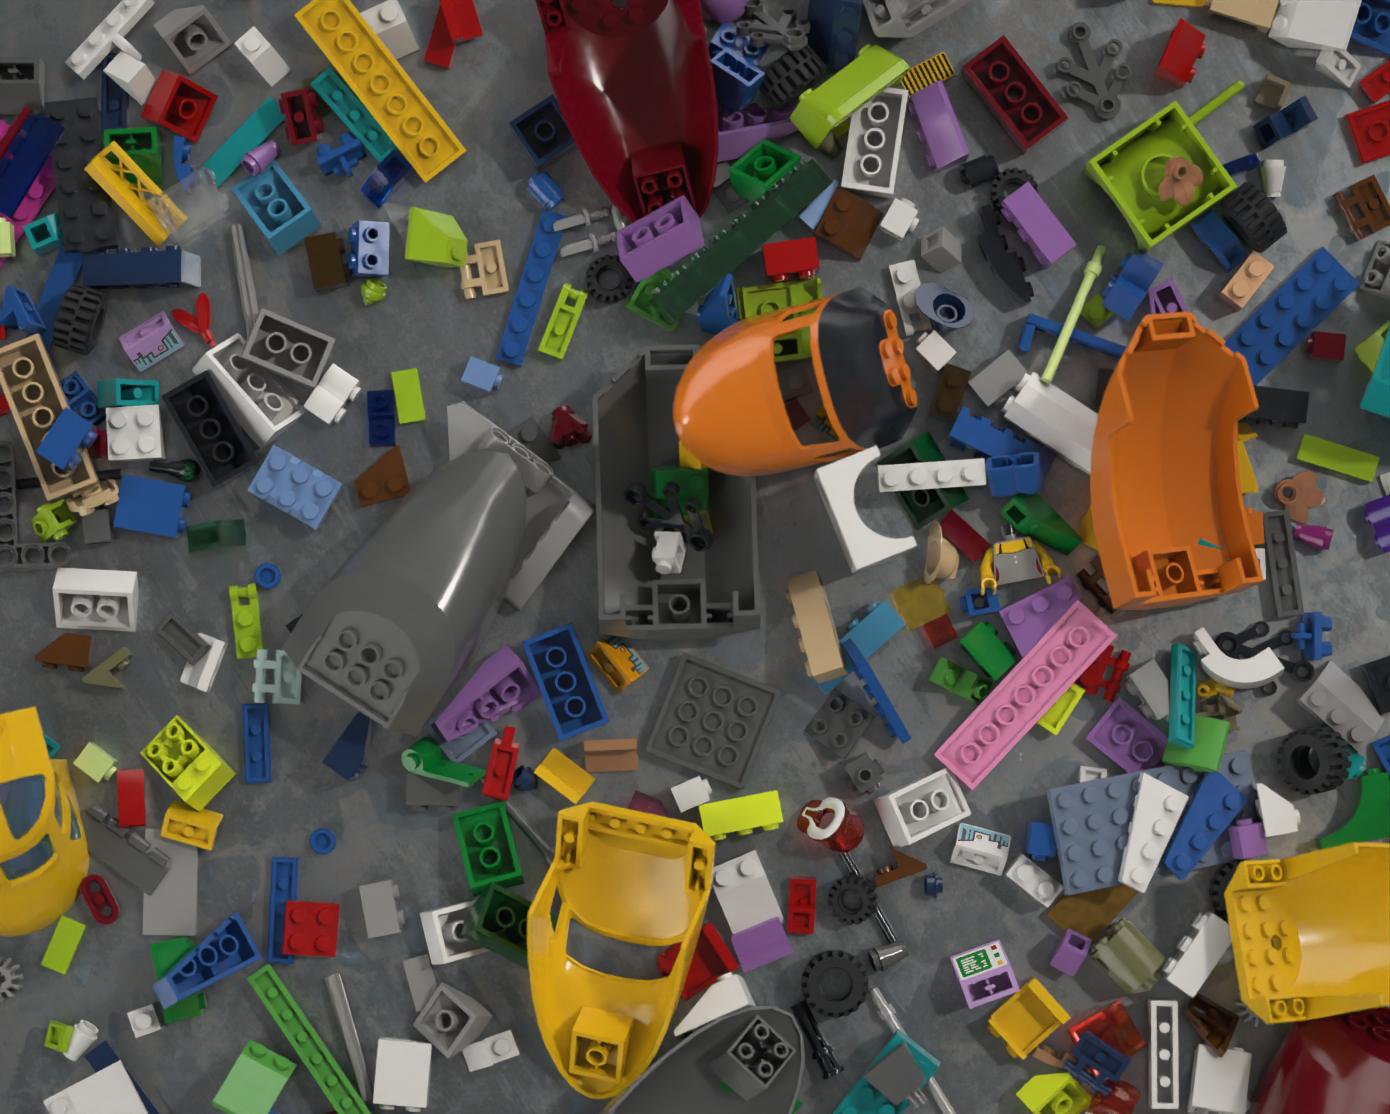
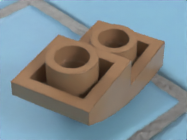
M1046 1045L1042 1049L1036 1046L1030 1054L1036 1059L1058 1068H1062L1067 1058L1075 1064L1079 1061V1058L1065 1050L1060 1058L1057 1059L1058 1053ZM1086 1064L1083 1069L1087 1071L1089 1065Z

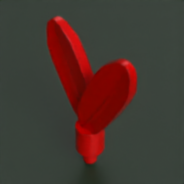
M201 293L196 300L197 318L182 309L172 310V316L176 322L190 331L201 335L205 343L209 344L211 348L216 347L214 343L215 338L210 331V301L205 293Z

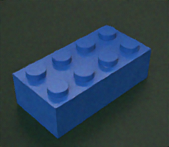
M572 623L522 642L560 741L610 723Z

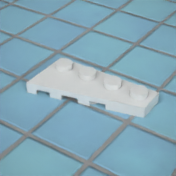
M1140 773L1138 795H1135L1133 805L1135 809L1132 822L1129 824L1128 832L1130 834L1128 844L1124 849L1118 881L1140 893H1145L1189 796L1146 773Z

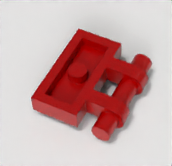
M1108 645L1074 683L1085 689V693L1096 696L1099 687L1107 689L1103 699L1113 703L1116 693L1119 694L1122 688L1120 683L1124 672L1129 669L1130 663L1128 662L1132 653L1121 650L1119 658L1116 659L1111 657L1115 646ZM1107 665L1115 667L1110 681L1102 679Z

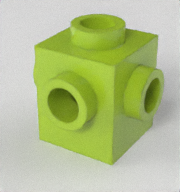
M64 499L53 504L49 502L43 504L36 509L37 514L30 520L35 533L43 543L54 539L55 542L63 539L69 534L67 530L77 522Z

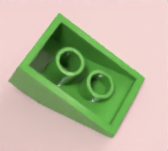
M250 1040L238 1057L211 1105L227 1114H269L285 1090L297 1064L265 1048L262 1044Z

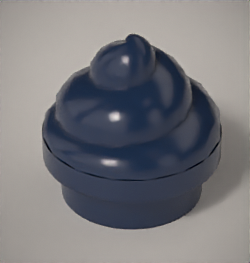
M521 765L515 770L512 784H514L516 790L523 792L538 789L537 775L534 773L533 768Z

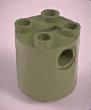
M1121 918L1118 922L1115 921L1107 928L1105 933L1108 936H1104L1101 940H1096L1089 947L1088 952L1091 954L1090 957L1126 994L1148 991L1161 979L1165 957L1128 919Z

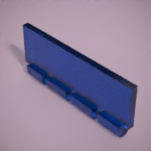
M29 113L20 128L27 132L26 137L17 133L7 150L14 157L10 160L4 156L0 162V212L11 219L66 129L39 113L38 117Z

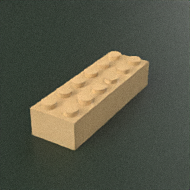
M37 333L1 347L0 384L47 501L51 503L99 484L100 481L86 447L80 454L83 456L81 463L76 470L70 469L69 473L36 453V450L65 407L70 409L42 336Z

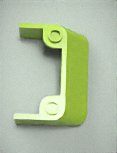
M867 44L857 53L858 58L814 91L809 88L799 96L801 102L789 118L813 148L817 150L835 127L888 87L896 88L909 71L910 67L902 58L877 44L872 47L870 44Z

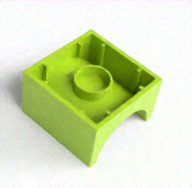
M1176 100L1089 160L1083 170L1087 178L1099 184L1113 200L1132 229L1137 240V248L1146 253H1149L1209 209L1219 204L1238 187ZM1171 158H1185L1189 164L1197 165L1203 173V183L1194 187V197L1186 207L1179 205L1173 197L1167 201H1161L1159 196L1160 183L1166 176L1164 167Z

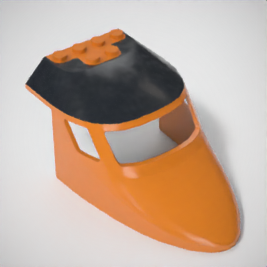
M861 286L832 296L750 316L725 328L711 338L693 356L678 384L674 401V421L682 443L697 460L713 470L728 475L750 477L772 475L842 459L876 445L879 449L901 440L918 409L917 394L912 389L910 368L905 363L903 355L904 345L898 336L896 329L897 319L891 310V306ZM818 307L812 314L782 322L790 314ZM806 326L810 327L812 360L823 403L831 425L840 438L837 442L808 446L801 445L792 430L780 393L774 364L773 343L777 338ZM848 448L853 449V450H849V451H844V452H840V453H836V454H832V455H827V456L819 457V456H822V455L834 453V452L841 451V450H845V449H848Z

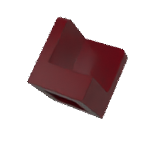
M96 430L95 433L98 434L95 442L90 448L86 446L90 459H108L107 430Z

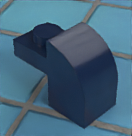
M1304 96L1284 109L1267 116L1253 127L1265 149L1307 128L1318 117L1307 97Z

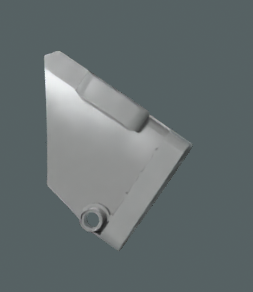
M462 401L447 405L449 462L463 454L489 449L509 453L522 472L527 495L525 530L518 561L503 600L519 612L596 509V505L555 476L549 464L467 403Z

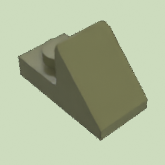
M123 646L81 679L84 683L125 689L113 671L117 670L120 672L131 664L129 659L134 655L128 647Z

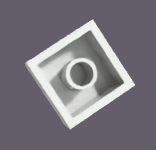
M158 404L106 408L109 461L112 463L166 460L162 406Z

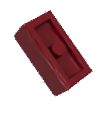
M953 510L939 523L942 537L950 541L973 565L991 546L988 541Z

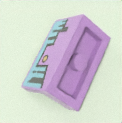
M164 310L119 337L125 352L139 372L146 370L184 346L183 341L175 331Z

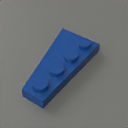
M851 638L841 643L854 664L851 667L859 681L863 679L865 683L862 686L870 700L875 699L877 704L873 706L881 719L885 717L888 721L884 725L891 737L897 736L902 744L912 739L872 668Z
M1219 771L1203 772L1204 776L1200 785H1197L1193 793L1192 802L1181 818L1183 819L1178 831L1174 833L1160 862L1179 880L1183 881L1249 800Z

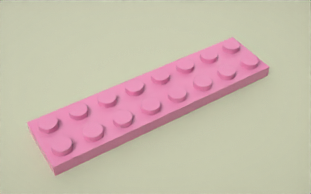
M1078 599L941 745L934 755L971 790H974L1117 637V634Z

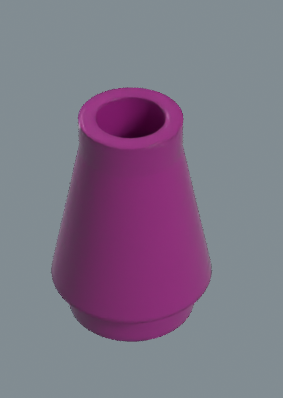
M1296 524L1293 539L1299 540L1320 551L1322 549L1329 550L1334 530L1328 529V526Z

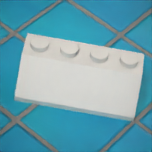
M888 87L851 115L841 183L842 188L869 196L893 198L909 90Z
M237 333L206 352L192 371L197 376L208 370L237 423L262 449L284 433L307 410L273 372L240 359L246 341Z

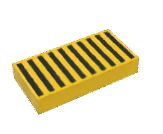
M943 51L910 68L900 83L904 90H909V99L910 95L939 80L945 82L956 76V73Z

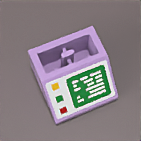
M1000 939L949 957L969 1009L1020 991Z

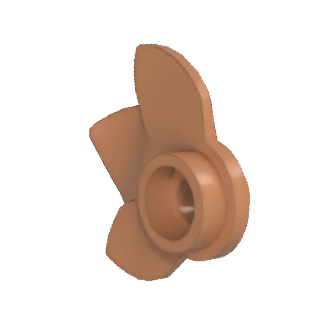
M1171 158L1164 167L1166 176L1160 183L1159 196L1161 201H1167L1173 197L1179 205L1186 207L1194 197V187L1203 183V173L1197 165L1189 164L1185 158Z
M1298 472L1292 479H1283L1275 486L1274 494L1277 501L1284 505L1285 510L1289 509L1290 518L1296 522L1307 523L1309 517L1308 508L1317 507L1327 501L1322 490L1314 486L1317 480V474L1314 472ZM1286 487L1292 489V493L1289 496L1283 495V490Z

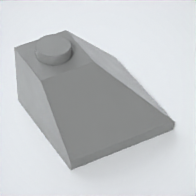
M204 5L174 9L154 24L156 30L190 75L232 45Z
M441 983L413 1023V1026L450 1059L480 1036L493 1015L476 999L445 983Z

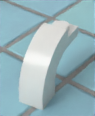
M1204 627L1194 632V642L1192 644L1200 656L1205 655L1200 661V667L1209 677L1220 684L1238 689H1251L1266 685L1283 675L1284 667L1270 647L1249 659H1233L1220 651Z

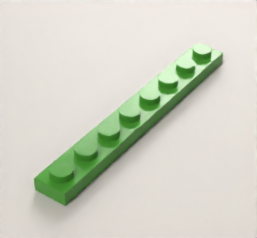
M268 963L248 977L247 980L337 1113L372 1114L271 964Z

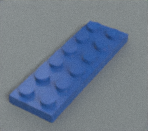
M1322 247L1224 345L1232 352L1238 351L1246 358L1252 383L1256 386L1360 283Z

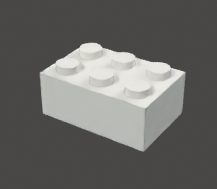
M1205 911L1204 914L1199 913L1191 923L1193 927L1191 933L1188 936H1182L1176 945L1178 951L1173 958L1169 956L1163 963L1162 978L1190 997L1196 995L1232 943L1229 924L1208 911Z

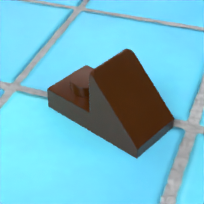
M891 848L897 868L893 869L892 865L877 870L878 875L873 876L876 886L880 887L928 868L925 863Z

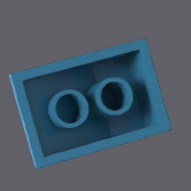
M275 160L269 164L262 174L250 175L231 188L278 255L322 226L311 207Z

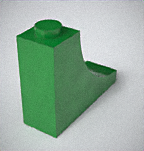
M1379 767L1363 770L1364 775L1357 777V799L1350 816L1335 831L1323 837L1315 838L1317 849H1327L1349 843L1390 837V781L1388 772H1380Z

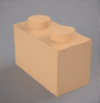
M1253 251L1217 296L1237 312L1240 311L1273 270L1274 266Z

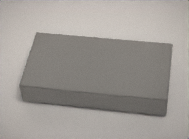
M428 953L402 961L416 1012L424 1009L438 988Z

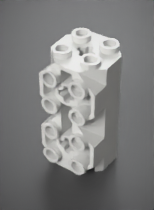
M1033 372L1031 375L1026 373L1015 388L1019 391L1016 398L1011 395L1001 409V412L1005 413L1003 419L1014 425L1015 429L1030 439L1037 440L1057 453L1059 458L1071 466L1080 468L1090 475L1093 437L1098 414L1053 384L1043 382L1041 380L1042 377Z

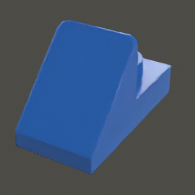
M13 285L7 286L0 314V325L14 330L20 328L26 333H39L42 335L47 328L28 291Z

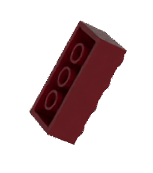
M1005 35L962 66L960 71L962 76L1024 155L1067 122L1069 117ZM1016 93L1018 100H1013L1008 95Z

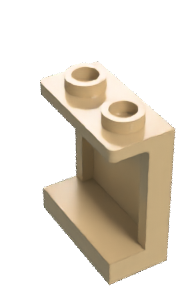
M1206 0L1205 6L1209 7L1208 15L1212 16L1215 13L1256 26L1257 31L1267 33L1271 28L1279 0Z

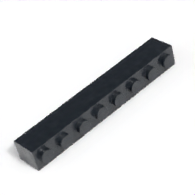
M1097 368L1095 370L1092 401L1099 402V407H1101L1106 388L1115 369ZM1253 385L1259 408L1238 420V423H1246V419L1256 420V425L1272 426V422L1283 423L1282 428L1298 429L1299 425L1306 424L1310 392Z

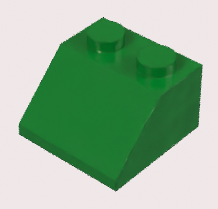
M762 139L728 169L734 193L754 202L802 160L801 156Z
M680 465L649 467L651 497L669 509L667 499L663 496L662 490L667 482H675L680 487L677 497L684 518H690L689 514L684 510V505L690 497H696L702 502L699 513L701 516L705 514L709 496L708 468L694 469L680 467ZM651 509V514L655 517H662Z
M981 620L956 643L989 680L993 682L1017 661L1013 656L1016 654V651L1007 641L1002 644L996 637L999 632L989 621L984 624Z

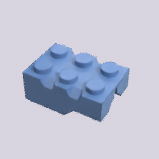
M273 444L247 491L318 531L326 518L330 505L339 496L344 484Z

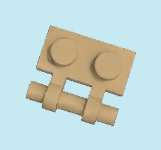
M500 239L474 244L476 254L468 256L467 251L465 267H460L462 277L460 286L461 290H464L465 300L476 298L474 288L482 287L484 297L510 292ZM478 264L480 278L472 279L470 265Z

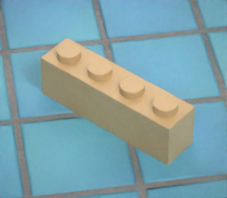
M815 570L787 579L789 589L785 590V595L789 605L793 604L795 613H792L791 616L795 628H800L802 637L798 638L802 653L806 652L808 661L804 662L808 676H813L819 684L848 675L821 576Z

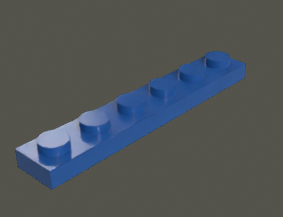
M546 209L542 210L496 356L497 360L522 367L564 230L554 232L553 224L560 219L567 218L568 216Z

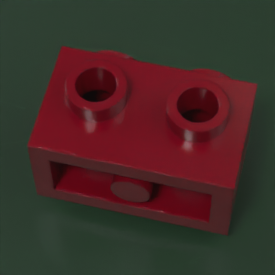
M309 86L281 93L279 107L281 113L285 114L287 122L285 133L287 139L291 140L292 146L321 139V133H324V124L321 117L317 118L315 107H319L316 92H312Z

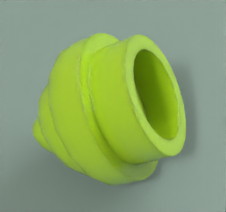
M369 277L367 281L362 283L361 294L364 297L363 302L365 305L375 304L384 300L387 286L383 282Z

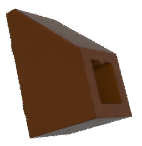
M64 633L35 655V661L42 662L41 667L57 669L58 664L68 665V671L84 672V667L92 668L96 637Z

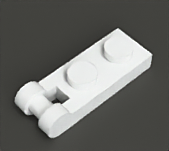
M915 260L889 265L888 268L905 336H913L914 332L922 330L924 333L932 331L930 319L921 313L915 302V292L921 285ZM919 313L920 320L911 322L910 315Z

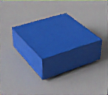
M1026 324L1023 327L1017 347L1019 353L1027 354L1029 352L1036 326Z

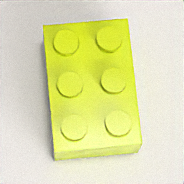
M778 790L699 805L703 831L713 841L727 838L726 833L736 831L737 836L753 833L752 828L762 826L763 831L779 828L778 823L784 822Z

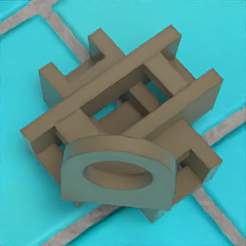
M1220 694L1217 698L1206 699L1205 697L1200 699L1201 713H1195V715L1227 721L1231 724L1229 731L1240 730V727L1237 726L1236 715L1240 714L1243 710L1225 694Z

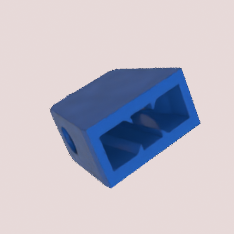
M727 47L711 59L716 98L723 102L722 108L724 111L734 113L741 111L754 100L765 77V73Z

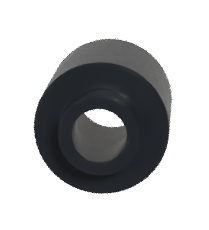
M983 155L961 164L962 170L959 171V176L963 185H969L972 189L995 179L994 176L1000 172L993 155L987 157Z

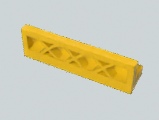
M115 141L95 155L84 168L157 246L165 241L168 235L187 219ZM112 151L119 158V165L112 164L105 155ZM125 172L133 173L138 178V184L130 183L126 179ZM144 192L152 193L156 197V203L148 202L144 198ZM162 211L170 212L176 220L169 224L162 217Z

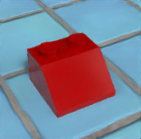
M1180 18L1171 33L1153 76L1180 88H1183L1186 82L1191 83L1197 70L1193 67L1196 58H1202L1207 47L1203 43L1206 35L1186 20Z
M162 69L141 118L166 131L197 143L218 96L180 74Z

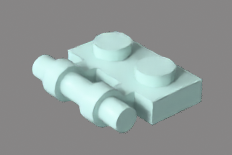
M257 649V659L254 660L253 668H256L255 684L253 683L252 692H255L254 702L265 703V692L273 693L272 703L300 704L302 672L296 669L284 650H275V659L272 661L267 660V650ZM267 668L274 669L273 684H266Z

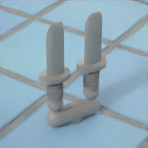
M612 204L610 208L602 207V209L598 208L588 212L586 207L581 208L582 213L560 219L553 224L554 232L586 223V227L592 226L590 221L608 217L611 213L618 232L627 227V219ZM594 232L589 233V239L564 246L560 251L561 256L565 257L589 249H593L594 253L598 252V246L617 241L616 232L596 237Z

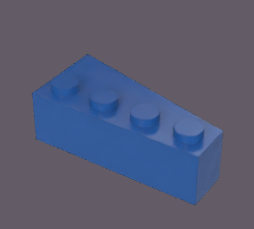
M964 406L960 409L946 440L951 442L950 447L960 452H964L967 449L975 453L973 456L975 459L984 458L985 463L987 458L996 455L1013 456L1023 452H1038L1045 480L1057 455L1056 453L1029 439H1019V435L1007 428H995V424L983 416H970L971 410Z
M236 911L221 921L152 985L164 1010L245 969L262 958L238 912Z

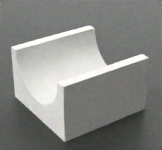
M877 445L818 468L813 477L852 575L910 553L917 546L913 536L894 539L873 532L862 522L856 511L854 486L857 478L866 469L875 465L881 456Z

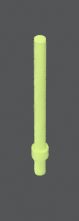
M1102 245L1097 246L1092 260L1087 262L1084 269V279L1041 380L1045 383H1051L1092 284L1100 275L1102 270L1101 263L1107 251V248Z

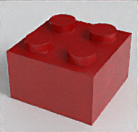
M815 237L762 244L761 251L766 281H772V284L788 282L789 278L798 277V281L814 279L815 274H818L820 266Z

